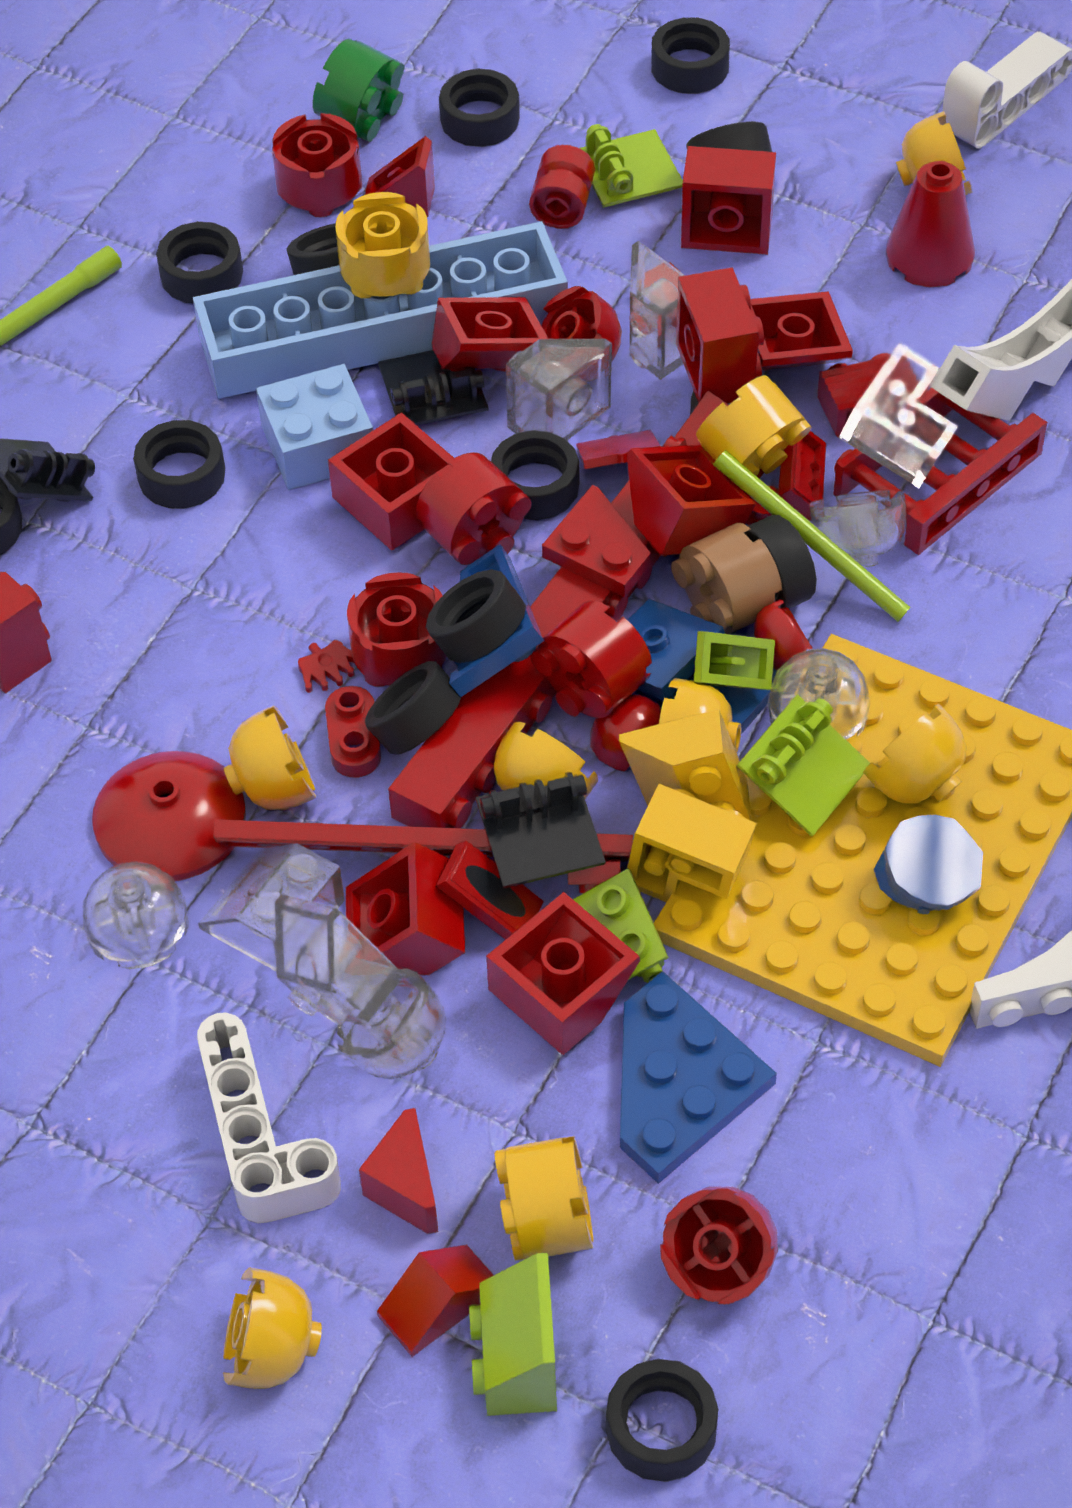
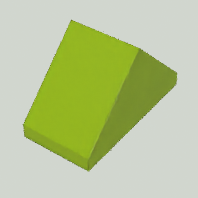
M698 631L694 682L720 687L771 690L775 640Z

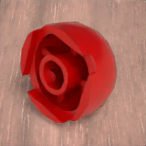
M574 286L561 291L549 300L543 308L548 314L541 326L550 341V348L537 363L561 379L585 381L599 375L614 360L621 345L622 329L616 311L594 291H588L581 286Z
M706 1187L682 1198L667 1214L664 1222L666 1226L663 1231V1243L660 1245L661 1259L669 1278L687 1296L696 1300L702 1298L709 1302H718L717 1304H731L751 1295L770 1275L778 1253L777 1229L768 1209L752 1194L735 1187Z

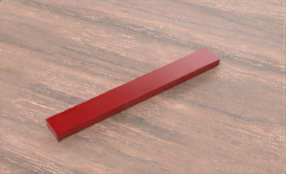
M214 819L213 838L221 847L398 853L413 842H416L441 855H451L457 844L467 840L486 856L493 857L485 829ZM596 833L604 858H619L620 861L628 862L633 844V835Z

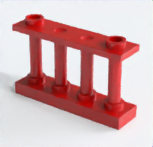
M930 387L927 392L855 449L846 450L838 458L834 467L833 495L841 499L859 484L905 516L907 525L904 545L919 555L1042 454L1047 421L1035 413H1031L1018 425H1008L999 418L967 411ZM954 410L998 441L987 450H978L938 423V421ZM920 435H924L967 466L958 474H950L948 476L907 446ZM892 459L936 491L926 500L920 499L916 501L875 471Z

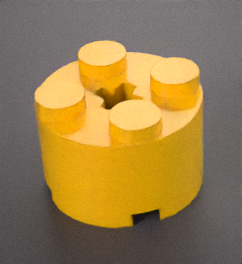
M391 192L371 193L353 201L354 207L345 214H343L342 210L335 224L340 272L345 282L351 287V292L356 297L365 299L372 296L387 297L402 293L411 295L419 292L423 287V280L430 269L428 222L423 208L416 203V209L412 205L405 203V196Z
M763 375L738 389L736 393L739 398L730 405L726 406L722 402L705 419L696 432L697 440L701 443V446L715 460L726 450L756 476L760 469L765 474H769L778 468L788 457L783 450L788 445L792 446L799 442L812 429V426L768 376Z
M561 1137L496 1150L495 1163L500 1184H504L506 1199L500 1200L501 1214L505 1233L510 1234L515 1261L526 1259L536 1253H548L549 1257L593 1249L592 1242H594L591 1213L587 1189L583 1184L580 1171L582 1164L575 1137Z

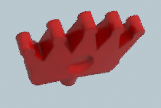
M338 640L332 641L323 649L317 643H312L308 647L312 654L298 660L299 671L303 675L305 689L308 693L313 691L312 680L320 685L323 691H327L329 688L326 677L334 681L337 686H342L343 677L340 676L339 671L348 674L349 677L355 675L354 668L349 664V662L354 663L351 650L343 646L342 642Z

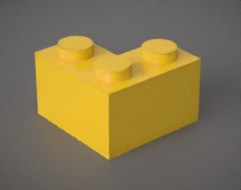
M658 784L636 829L627 869L631 870L640 892L667 902L671 894H675L680 881L727 899L749 852L757 823L746 819L741 813L733 809H721L701 801L686 790L672 789Z

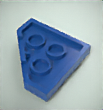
M663 971L624 1002L620 1148L658 1184L776 1084L777 1073Z

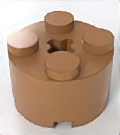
M742 523L730 525L684 547L679 559L671 564L674 579L680 587L685 588L692 604L690 614L723 626L725 634H732L754 623L757 614L762 608L775 602V593L782 590L781 578L771 553L761 539L752 542L744 534L750 528Z

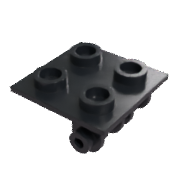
M433 350L378 362L395 416L402 412L417 426L489 410L482 390L484 378L481 369L475 370L471 367H466L465 370L456 372L442 369Z
M0 438V478L7 485L8 491L14 496L26 500L50 498L63 502L70 500L92 501L93 496L84 485L87 478L93 476L95 463L86 454L56 452L49 442Z
M567 772L564 778L548 781L547 786L543 785L541 779H537L534 781V786L520 783L519 787L499 792L490 790L489 794L476 797L477 806L503 889L606 864L584 795H587V787L583 775L577 776L576 774L573 776L572 772Z

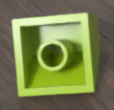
M536 1253L480 1282V1305H469L471 1341L482 1340L483 1358L472 1359L474 1395L485 1394L487 1416L557 1411L548 1253Z

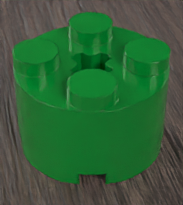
M345 39L333 50L323 69L329 71L325 84L316 83L312 101L314 113L320 116V113L332 114L345 119L354 127L357 137L371 142L376 137L380 129L381 120L385 115H395L402 104L404 95L398 89L404 73V64L363 42Z

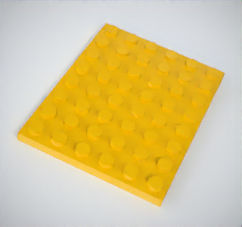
M830 634L817 656L822 661L808 670L791 700L797 694L806 702H815L818 698L826 700L833 708V713L830 715L832 718L830 725L870 763L873 761L879 769L880 767L876 763L885 756L882 751L923 714L927 712L930 715L934 706L939 703L961 729L966 742V760L956 773L962 782L940 802L931 795L919 803H901L886 796L863 774L811 837L746 775L751 821L756 822L757 825L749 852L728 898L725 899L680 881L675 894L670 895L654 921V925L662 944L941 1067L970 1012L974 983L988 978L1072 819V730ZM920 815H940L956 819L983 851L981 887L964 902L948 910H932L929 914H920L918 910L899 904L886 895L879 887L874 868L890 836L901 821Z

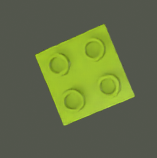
M594 124L588 128L585 147L580 149L588 153L594 161L596 170L592 187L603 208L682 188L683 180L655 129L611 140V133L608 128L600 124Z
M797 694L736 766L812 837L862 777L863 771L870 762L830 725L832 721L830 715L833 713V708L826 700L818 698L815 702H806Z
M629 868L573 899L640 956V962L629 980L638 976L648 983L662 972V967L665 964L664 960L669 957Z

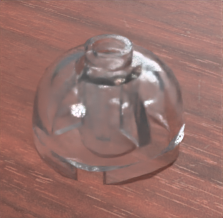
M889 490L838 495L836 496L837 505L831 507H824L823 499L809 504L811 523L864 568L878 565V556L892 551L901 542L906 529L907 513L903 491H898L891 499Z
M825 648L808 649L793 655L777 670L768 698L771 724L795 695L798 694L805 701V704L810 701L815 702L818 698L826 700L833 708V713L830 715L832 718L830 725L844 739L852 737L856 732L858 737L864 731L870 709L869 691L866 677L853 660L840 652Z
M138 861L119 863L105 870L90 885L83 901V929L90 947L95 955L104 960L103 956H105L109 960L117 961L118 966L122 968L151 967L169 958L176 951L175 944L181 939L183 932L186 936L189 928L186 900L171 875L152 864Z
M408 968L392 970L384 974L383 976L389 982L382 985L376 991L370 985L366 986L346 1008L338 1024L337 1035L343 1039V1045H338L339 1050L354 1065L378 1078H402L427 1068L435 1060L444 1038L446 1016L439 997L417 972Z

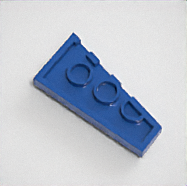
M500 544L461 570L460 581L481 571L492 569L502 572L526 605L524 618L516 631L491 653L471 662H454L457 665V670L450 673L449 684L460 698L512 662H520L528 658L537 645L544 641L511 558Z

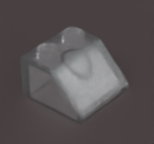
M637 241L632 245L629 356L636 365L643 369L646 368L661 380L683 365L676 345L678 277L685 275L640 241Z
M539 339L524 351L514 354L506 364L507 428L515 434L530 430L547 431L568 441L611 407L612 343L606 339Z
M298 843L260 849L198 923L199 929L285 976L345 901L340 866Z
M281 894L275 901L277 978L291 991L288 999L298 1009L310 1016H314L316 1012H319L338 1025H341L345 1020L366 1027L399 984L404 974L336 907Z

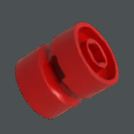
M556 145L544 152L529 201L530 211L538 221H542L546 226L560 229L575 226L583 219L596 170L594 161L588 153L571 145Z

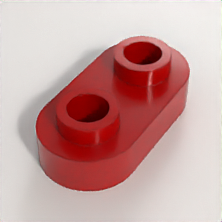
M345 686L335 690L329 695L325 704L332 765L340 774L352 778L363 777L372 773L381 761L380 742L368 730L365 724L367 713L375 701L366 689L358 686ZM361 744L359 747L356 748L348 747L349 745Z

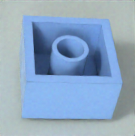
M345 364L256 388L261 426L288 490L330 479L328 459L373 431V426Z

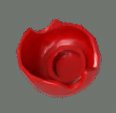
M778 600L765 606L757 614L754 637L775 640L773 669L781 673L794 675L819 664L822 660L820 657H817L818 654L805 637L790 609L787 607L778 608V606L784 603L783 600Z
M630 695L607 717L595 718L590 731V747L599 761L616 770L626 771L630 765L619 742V734L658 725L661 707L648 697Z

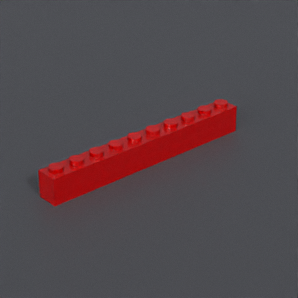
M629 481L611 504L651 552V566L626 597H622L561 567L530 606L542 637L547 635L586 601H598L609 606L610 608L604 613L618 621L623 615L628 598L636 588L642 589L646 585L653 565L660 556H667L660 555L659 552L655 551L649 545L646 537L634 525ZM530 656L520 662H512L461 697L460 703L452 716L423 743L388 788L391 818L408 827H463L470 816L472 804L475 802L476 797L482 792H489L496 782L494 773L495 754L513 723L522 722L526 724L520 732L526 734L535 721L540 723L544 720L550 710L552 699L557 693L549 683L548 676L543 675L534 667Z

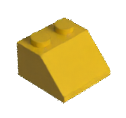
M719 709L619 734V742L647 806L658 784H662L672 789L686 790L697 799L721 809H733L741 813L746 819L751 820L747 778L736 766L740 760Z

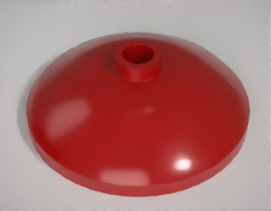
M186 751L158 752L130 762L109 778L95 801L92 815L93 830L103 855L122 872L147 881H180L210 870L231 853L234 847H221L213 838L214 819L246 821V806L243 792L237 795L234 793L225 775L224 766L217 761ZM171 794L168 797H160L162 795Z

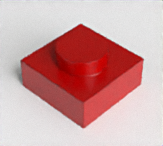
M605 858V865L567 873L568 885H578L579 893L589 891L621 873L619 858Z

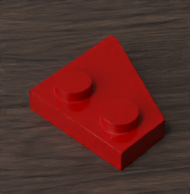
M594 485L587 490L542 544L543 558L622 597H626L651 566V552L599 487Z

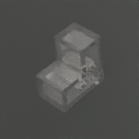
M899 343L853 409L839 438L920 488L959 427L920 403L940 368Z

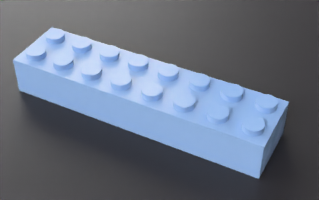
M543 222L429 246V272L423 280L422 289L411 295L402 293L387 297L372 296L366 299L356 297L351 292V287L343 279L340 266H334L193 297L199 338L218 399L256 391L257 387L345 364L347 370L377 364L379 361L433 350L431 345L438 298L526 297L538 321L542 324L548 314L543 310L545 305L558 293L568 289L567 279Z

